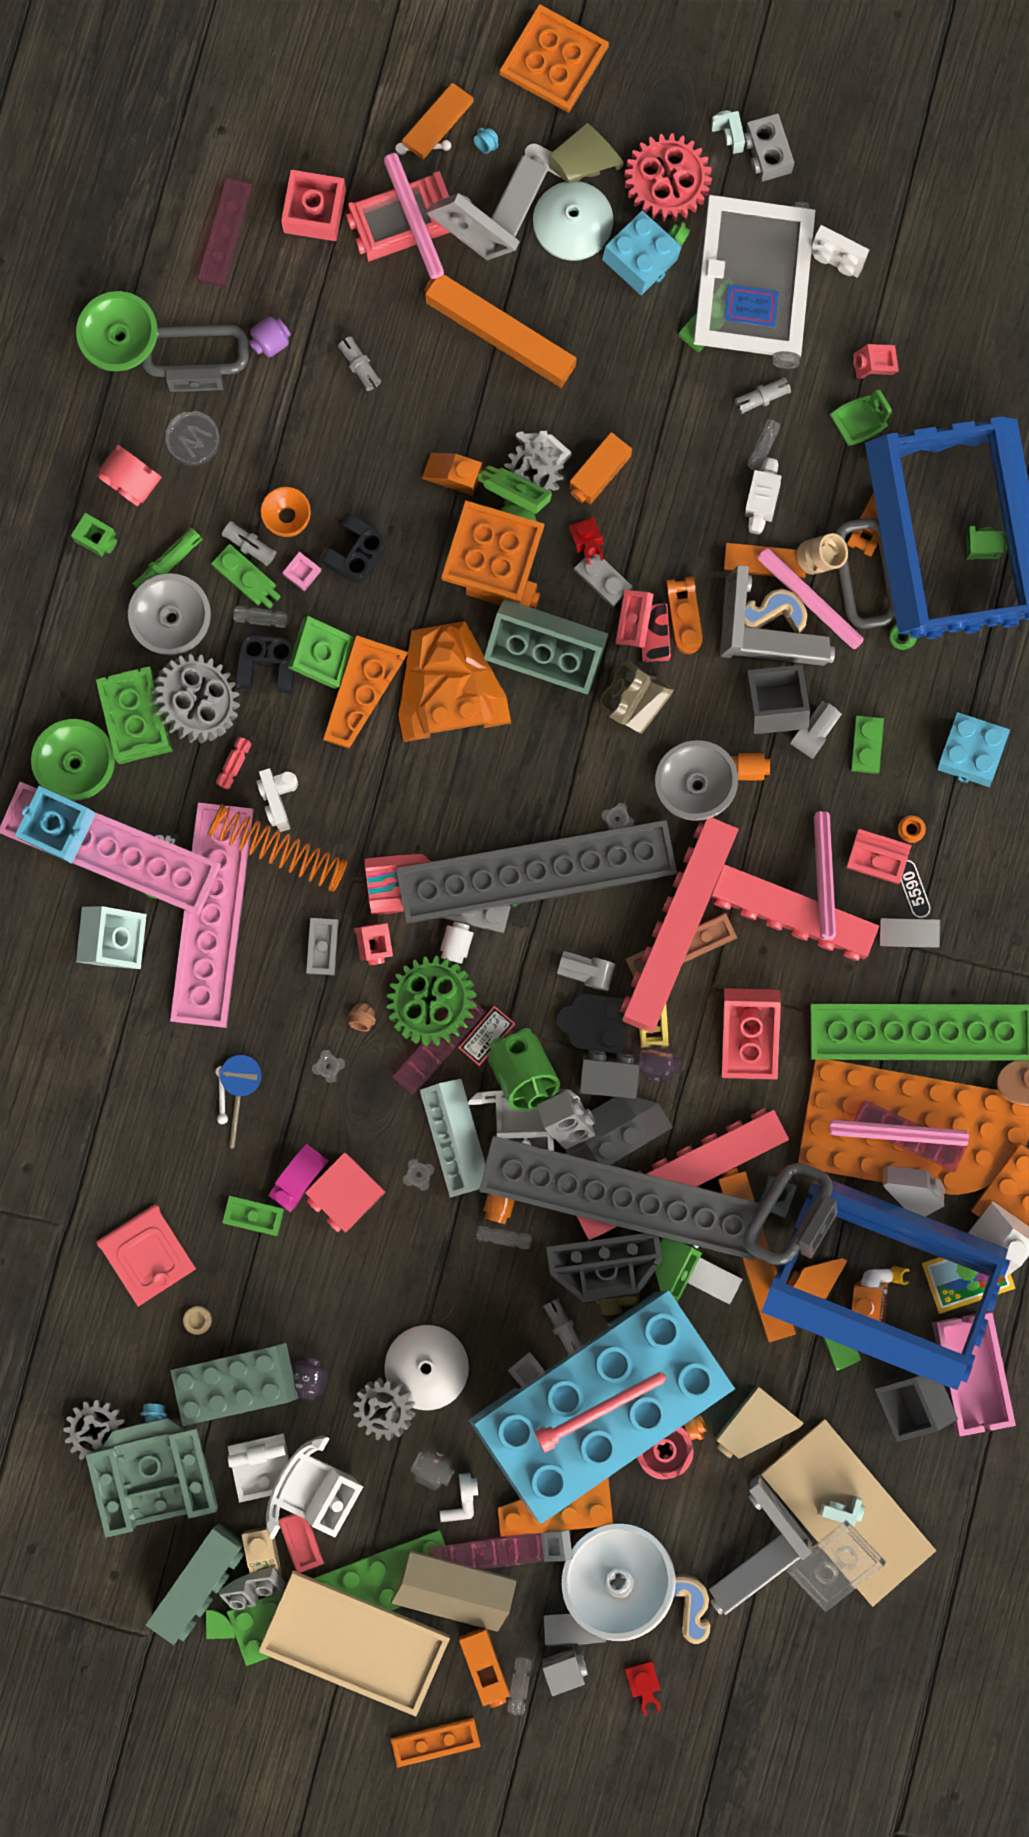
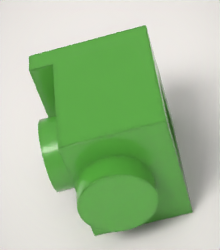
M87 513L83 515L71 535L75 543L84 546L103 557L105 552L111 553L117 543V539L114 538L116 536L114 529ZM96 535H101L100 541L94 543L93 538Z
M970 526L965 533L966 559H999L1003 552L1007 550L1006 536L1003 534V531H995V528L984 527L975 531V526Z

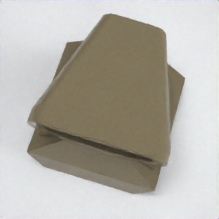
M625 660L617 668L611 686L603 692L598 707L610 718L642 734L672 695L674 689L660 678L647 675L635 664Z

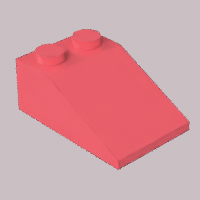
M724 988L722 1078H778L780 990Z

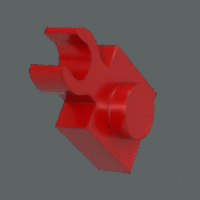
M595 518L569 525V531L577 552L584 551L587 564L591 565L590 556L594 554L598 555L600 560L603 561V551L600 545H603V538Z
M652 1660L626 1667L625 1671L633 1698L642 1696L641 1709L643 1714L647 1715L645 1706L648 1702L655 1703L657 1712H659V1701L652 1692L660 1690Z

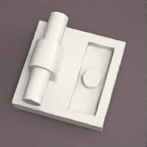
M270 768L260 771L261 780H257V785L263 800H268L269 806L265 807L269 822L272 827L277 826L280 832L291 829L280 795L296 790L298 786L297 777L291 772H284L283 774L273 776Z
M284 1433L229 1445L228 1462L233 1470L239 1503L271 1496L280 1474L289 1461Z

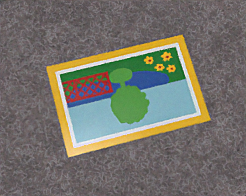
M941 1257L922 1263L939 1314L981 1300L989 1276ZM1011 1274L1007 1277L999 1276L997 1284L1001 1285L998 1294L1016 1289Z

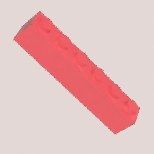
M725 864L710 897L716 900L714 904L726 910H730L731 907L741 910L740 915L751 920H756V917L766 920V925L771 928L782 930V927L793 931L791 935L805 941H807L808 937L819 941L818 946L833 951L834 948L844 951L843 956L855 961L868 957L879 925L835 908L836 936L833 940H822L819 931L818 901Z

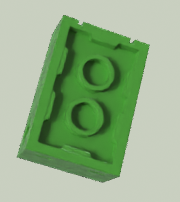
M150 666L141 668L140 672L137 669L108 676V679L106 677L96 679L114 758L119 764L173 751L167 725L161 724L165 717L164 715H156L155 713L160 709V706L152 704V701L158 698V696L151 693L157 685L154 683L155 675Z

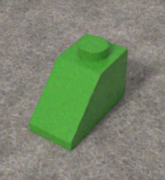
M662 1238L659 1240L662 1261L655 1272L660 1290H669L678 1303L702 1253L682 1242Z

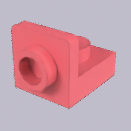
M867 344L853 355V365L856 370L857 379H863L870 374L893 375L899 371L895 345Z

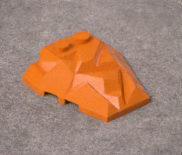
M465 621L411 631L399 708L403 742L430 738L431 733L482 724L484 728L511 724L506 694L488 662L484 660V655Z

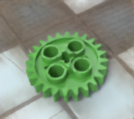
M435 956L433 963L427 957H424L422 965L413 960L414 968L409 969L407 966H404L406 974L404 976L400 974L395 975L400 982L398 984H390L395 993L387 994V998L394 1002L387 1005V1009L394 1012L389 1018L392 1022H397L394 1026L395 1029L398 1031L403 1030L402 1035L406 1039L412 1035L411 1040L415 1044L422 1038V1043L425 1046L429 1045L431 1039L435 1045L439 1046L440 1038L442 1037L449 1043V1034L453 1033L459 1037L460 1034L457 1028L461 1026L467 1029L468 1026L464 1019H473L474 1017L468 1011V1009H473L477 1006L474 1002L470 1001V999L477 996L474 991L469 990L474 984L471 980H466L469 975L465 971L460 972L461 967L457 963L451 967V961L448 958L442 964L438 956ZM433 978H437V980L435 981L434 986H433V984H432ZM421 981H425V988L420 992H415L416 985ZM451 983L452 990L447 994H442L441 991L444 985ZM416 1008H421V1015L416 1019H411L412 1011ZM448 1010V1017L443 1021H438L439 1013ZM429 1017H430V1018H431V1022H430L429 1025H427L426 1023H427V1021L429 1020Z

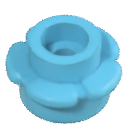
M479 128L477 130L478 134L474 136V143L481 152L488 154L490 151L498 148V136L492 129L487 128L484 130V128Z
M144 1404L143 1412L140 1413V1416L145 1418V1422L164 1419L168 1417V1414L165 1413V1405Z

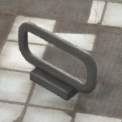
M236 325L158 327L157 339L234 336L238 340V359L230 364L156 366L152 363L151 352L142 362V367L152 376L166 377L170 392L224 390L222 375L238 373L247 365L249 358L248 337L244 330Z
M863 518L843 523L835 534L842 537L845 541L846 535L853 531L872 529L877 533L889 609L886 614L868 618L860 617L856 611L848 558L845 564L838 568L848 620L853 626L860 629H869L890 624L896 617L879 520Z
M792 1163L786 1166L780 1172L746 1229L743 1240L747 1251L753 1256L775 1265L791 1261L799 1249L802 1255L812 1258L838 1214L836 1199L830 1197L833 1190L830 1177L823 1171L804 1163ZM795 1174H802L818 1181L822 1187L821 1191L787 1249L782 1253H774L757 1245L755 1237L790 1178Z

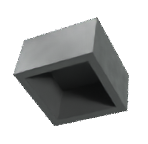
M803 665L748 670L747 694L754 734L809 729L810 708Z
M589 1050V1054H583L580 1093L636 1099L640 1065L638 1059H634L633 1054L617 1053L616 1057L606 1056L605 1051Z
M915 1373L894 1378L875 1389L897 1442L939 1431L958 1420L944 1385Z

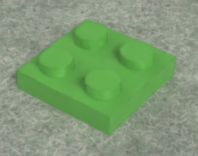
M304 617L288 668L333 689H337L341 685L355 637L312 617Z

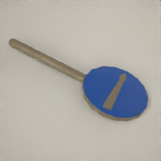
M236 1055L229 1058L222 1065L220 1071V1081L224 1089L230 1094L235 1095L229 1143L231 1149L235 1147L241 1096L253 1093L261 1081V1069L258 1063L245 1055Z

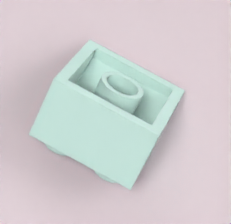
M103 906L82 907L76 962L99 966L141 969L146 914Z

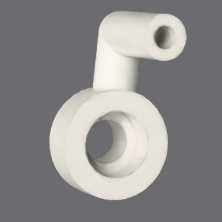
M470 1473L459 1474L462 1508L440 1511L441 1522L471 1519L474 1516L473 1496L478 1495L477 1478H471Z

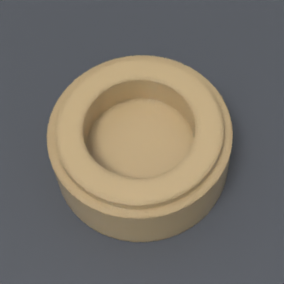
M202 1306L188 1309L183 1317L185 1329L195 1335L205 1333L212 1324L210 1312Z

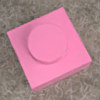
M299 552L282 573L305 592L321 572V568Z

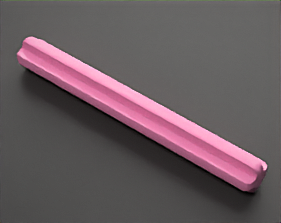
M396 153L386 155L384 157L385 166L431 279L441 277L444 274L443 267L399 157Z
M766 548L758 555V560L852 649H856L863 642V637L770 549Z
M818 811L814 815L819 931L822 940H833L836 936L830 814L826 811Z
M831 1120L829 1123V1134L836 1136L966 1146L969 1141V1133L965 1130Z

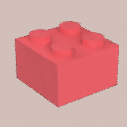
M291 170L281 220L284 233L337 241L346 193L344 178Z

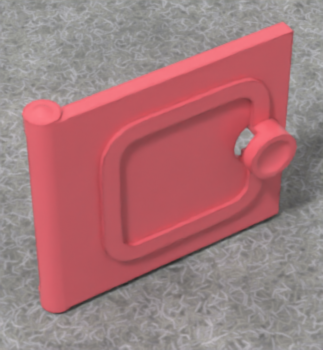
M156 1203L96 1241L97 1246L103 1251L137 1306H140L196 1270V1267L160 1213V1207Z

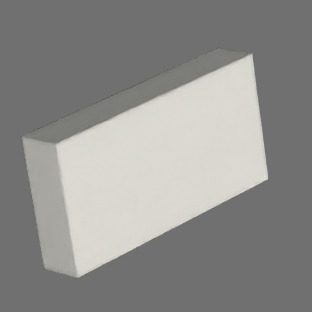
M700 1258L688 1283L730 1304L742 1279Z

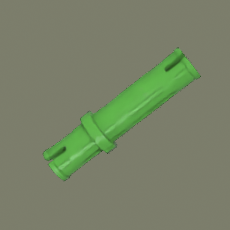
M190 527L159 559L148 564L149 568L132 583L134 588L137 590L141 584L154 576L167 574L202 541L199 534Z

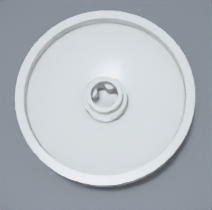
M610 1524L589 1532L573 1547V1559L567 1560L563 1568L562 1593L570 1614L581 1627L602 1639L626 1641L643 1636L662 1621L674 1598L676 1578L674 1566L668 1552L653 1535L633 1525Z

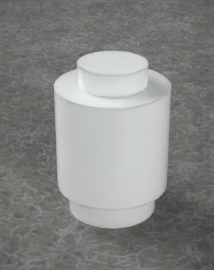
M454 922L453 926L447 925L440 951H443L441 958H448L450 961L462 964L464 957L467 958L473 937V932L469 931V925Z

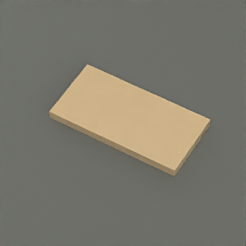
M825 1419L761 1473L762 1477L872 1607L936 1552L930 1542ZM853 1496L862 1498L861 1504L865 1505L862 1520L860 1522L856 1521L855 1527L819 1515L821 1503L829 1505L830 1500L847 1505L845 1511L848 1512Z
M292 1571L258 1652L417 1716L450 1640V1635L301 1573Z

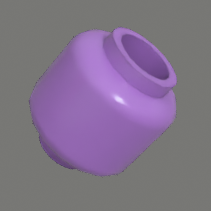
M270 316L266 317L250 329L252 340L249 343L258 355L263 353L267 357H273L289 344L288 337L290 332L279 317L276 319Z

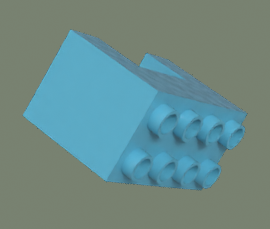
M669 1290L650 1294L608 1323L609 1328L520 1389H512L468 1420L531 1516L540 1524L735 1389ZM658 1372L665 1374L666 1380L663 1384L559 1438V1442L555 1444L554 1449L546 1453L542 1450L534 1431L543 1426L545 1428L550 1426L554 1428Z

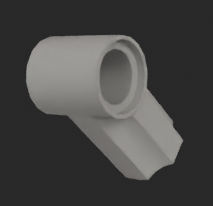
M822 701L809 720V729L799 730L790 744L813 759L827 740L825 737L842 714L831 704Z
M563 951L557 975L584 982L585 985L595 989L608 991L616 964L599 958L589 959Z

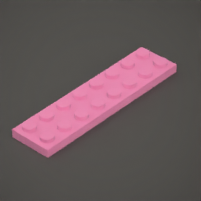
M19 782L1 823L0 834L32 846L15 837V834L24 817L22 815L23 809L26 805H30L37 788ZM96 813L73 861L75 865L197 915H200L221 866L218 862Z
M198 803L192 852L218 862L221 866L200 915L184 910L170 1021L227 1028L250 837L243 849L239 851L246 822L233 845L229 846L236 823L235 819L224 839L220 842L219 836L227 815L226 813L215 833L210 838L207 834L220 805ZM226 806V808L230 807V814L225 830L237 812L240 811V819L235 834L245 818L250 816L246 839L252 828L254 810L251 808Z

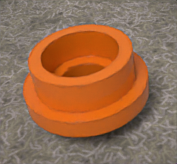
M914 815L904 817L898 824V834L907 843L920 841L926 831L922 819ZM908 825H913L916 828L915 834L907 832L906 828Z
M701 1415L694 1417L684 1424L691 1440L697 1438L699 1440L704 1439V1432L707 1431V1427Z

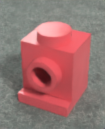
M388 923L354 928L360 961H368V965L385 963V957L393 956ZM369 940L375 942V947L370 950Z

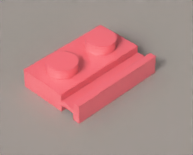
M858 829L846 868L899 885L912 845Z

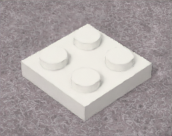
M822 225L816 233L811 249V254L814 255L817 261L823 264L830 263L837 267L842 274L846 276L853 275L857 278L863 269L869 249Z

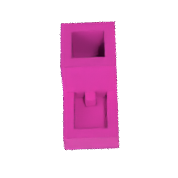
M306 1144L275 1183L276 1185L268 1196L291 1212L306 1190L318 1178L329 1160Z

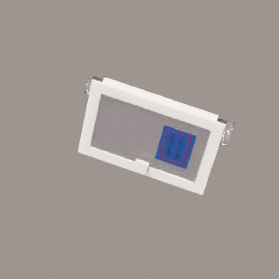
M709 195L693 344L773 355V365L779 368L792 369L800 365L815 210L809 209L810 205L808 203L796 202L791 207Z

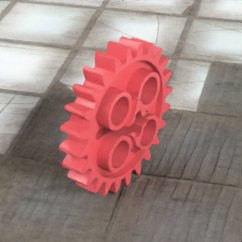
M671 133L669 140H665L663 134H660L659 142H655L652 137H649V146L641 142L639 146L640 152L632 151V158L634 160L627 161L629 169L625 170V177L628 178L625 181V188L631 189L628 192V197H637L634 201V207L643 205L642 211L645 213L651 210L652 219H655L658 214H662L663 222L666 221L667 215H671L672 219L676 221L678 213L687 218L688 209L695 213L697 211L696 203L704 204L705 198L702 195L708 196L710 189L707 186L711 185L712 178L708 177L711 174V167H704L708 163V157L700 158L702 148L694 151L693 140L686 145L684 144V136L679 141H675L673 133ZM658 157H660V158L662 159V161H663V163H664L663 166L661 165L660 161L657 159ZM677 157L681 162L679 164H672L668 159ZM654 168L657 173L648 175L644 172V169ZM687 180L692 183V186L685 188L679 182ZM673 189L675 190L677 195L680 196L679 198H676L674 196ZM664 191L668 194V197L658 198L655 193Z

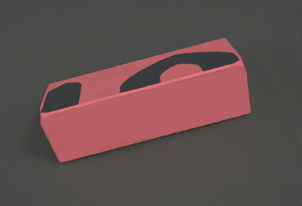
M667 603L651 606L645 647L641 648L642 662L670 661Z

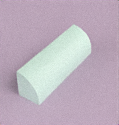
M452 1080L421 1089L420 1093L449 1196L454 1197L479 1190L486 1164L462 1080Z

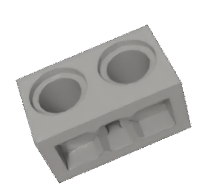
M779 114L748 122L746 132L743 135L746 149H751L753 155L751 165L754 174L758 173L761 182L792 173L794 160ZM766 133L770 138L762 140L757 134ZM768 157H772L776 159L778 163L773 165L768 164L765 161V159Z
M567 1091L537 1105L544 1129L565 1149L596 1136L592 1127L595 1124V1120L589 1109L585 1110L581 1101L578 1098L574 1099Z
M574 1648L542 1659V1668L552 1696L585 1685L584 1676L588 1675L582 1653L576 1655Z

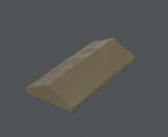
M409 1550L391 1598V1604L498 1632L510 1612L517 1581L516 1578Z

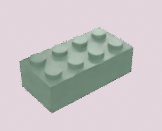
M504 599L496 615L484 660L588 695L599 666L608 633Z
M286 1343L170 1370L182 1426L299 1399Z
M218 1523L206 1537L146 1626L172 1645L178 1639L184 1642L196 1625V1622L192 1619L195 1615L198 1617L202 1616L213 1600L209 1597L211 1592L214 1591L217 1594L230 1576L226 1573V1570L229 1567L234 1570L244 1556L245 1551L242 1549L244 1546L243 1540Z

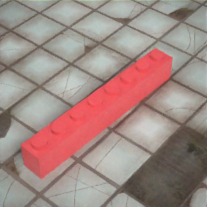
M714 818L707 819L705 824L699 822L693 836L698 839L695 848H688L683 860L688 865L684 873L678 872L673 884L677 891L674 898L668 896L662 911L667 913L663 923L657 922L652 936L656 938L653 948L647 946L641 961L646 963L642 973L636 971L631 983V987L635 988L631 998L625 997L620 1012L625 1013L622 1019L623 1022L653 1034L739 830L738 828Z
M766 1108L750 1115L752 1121L744 1125L741 1121H738L726 1127L728 1133L717 1137L716 1133L701 1140L702 1146L693 1150L690 1145L676 1152L678 1158L670 1162L664 1158L652 1164L653 1171L647 1174L697 1187L788 1141L789 1138L775 1111L767 1112ZM576 1216L588 1241L617 1227Z

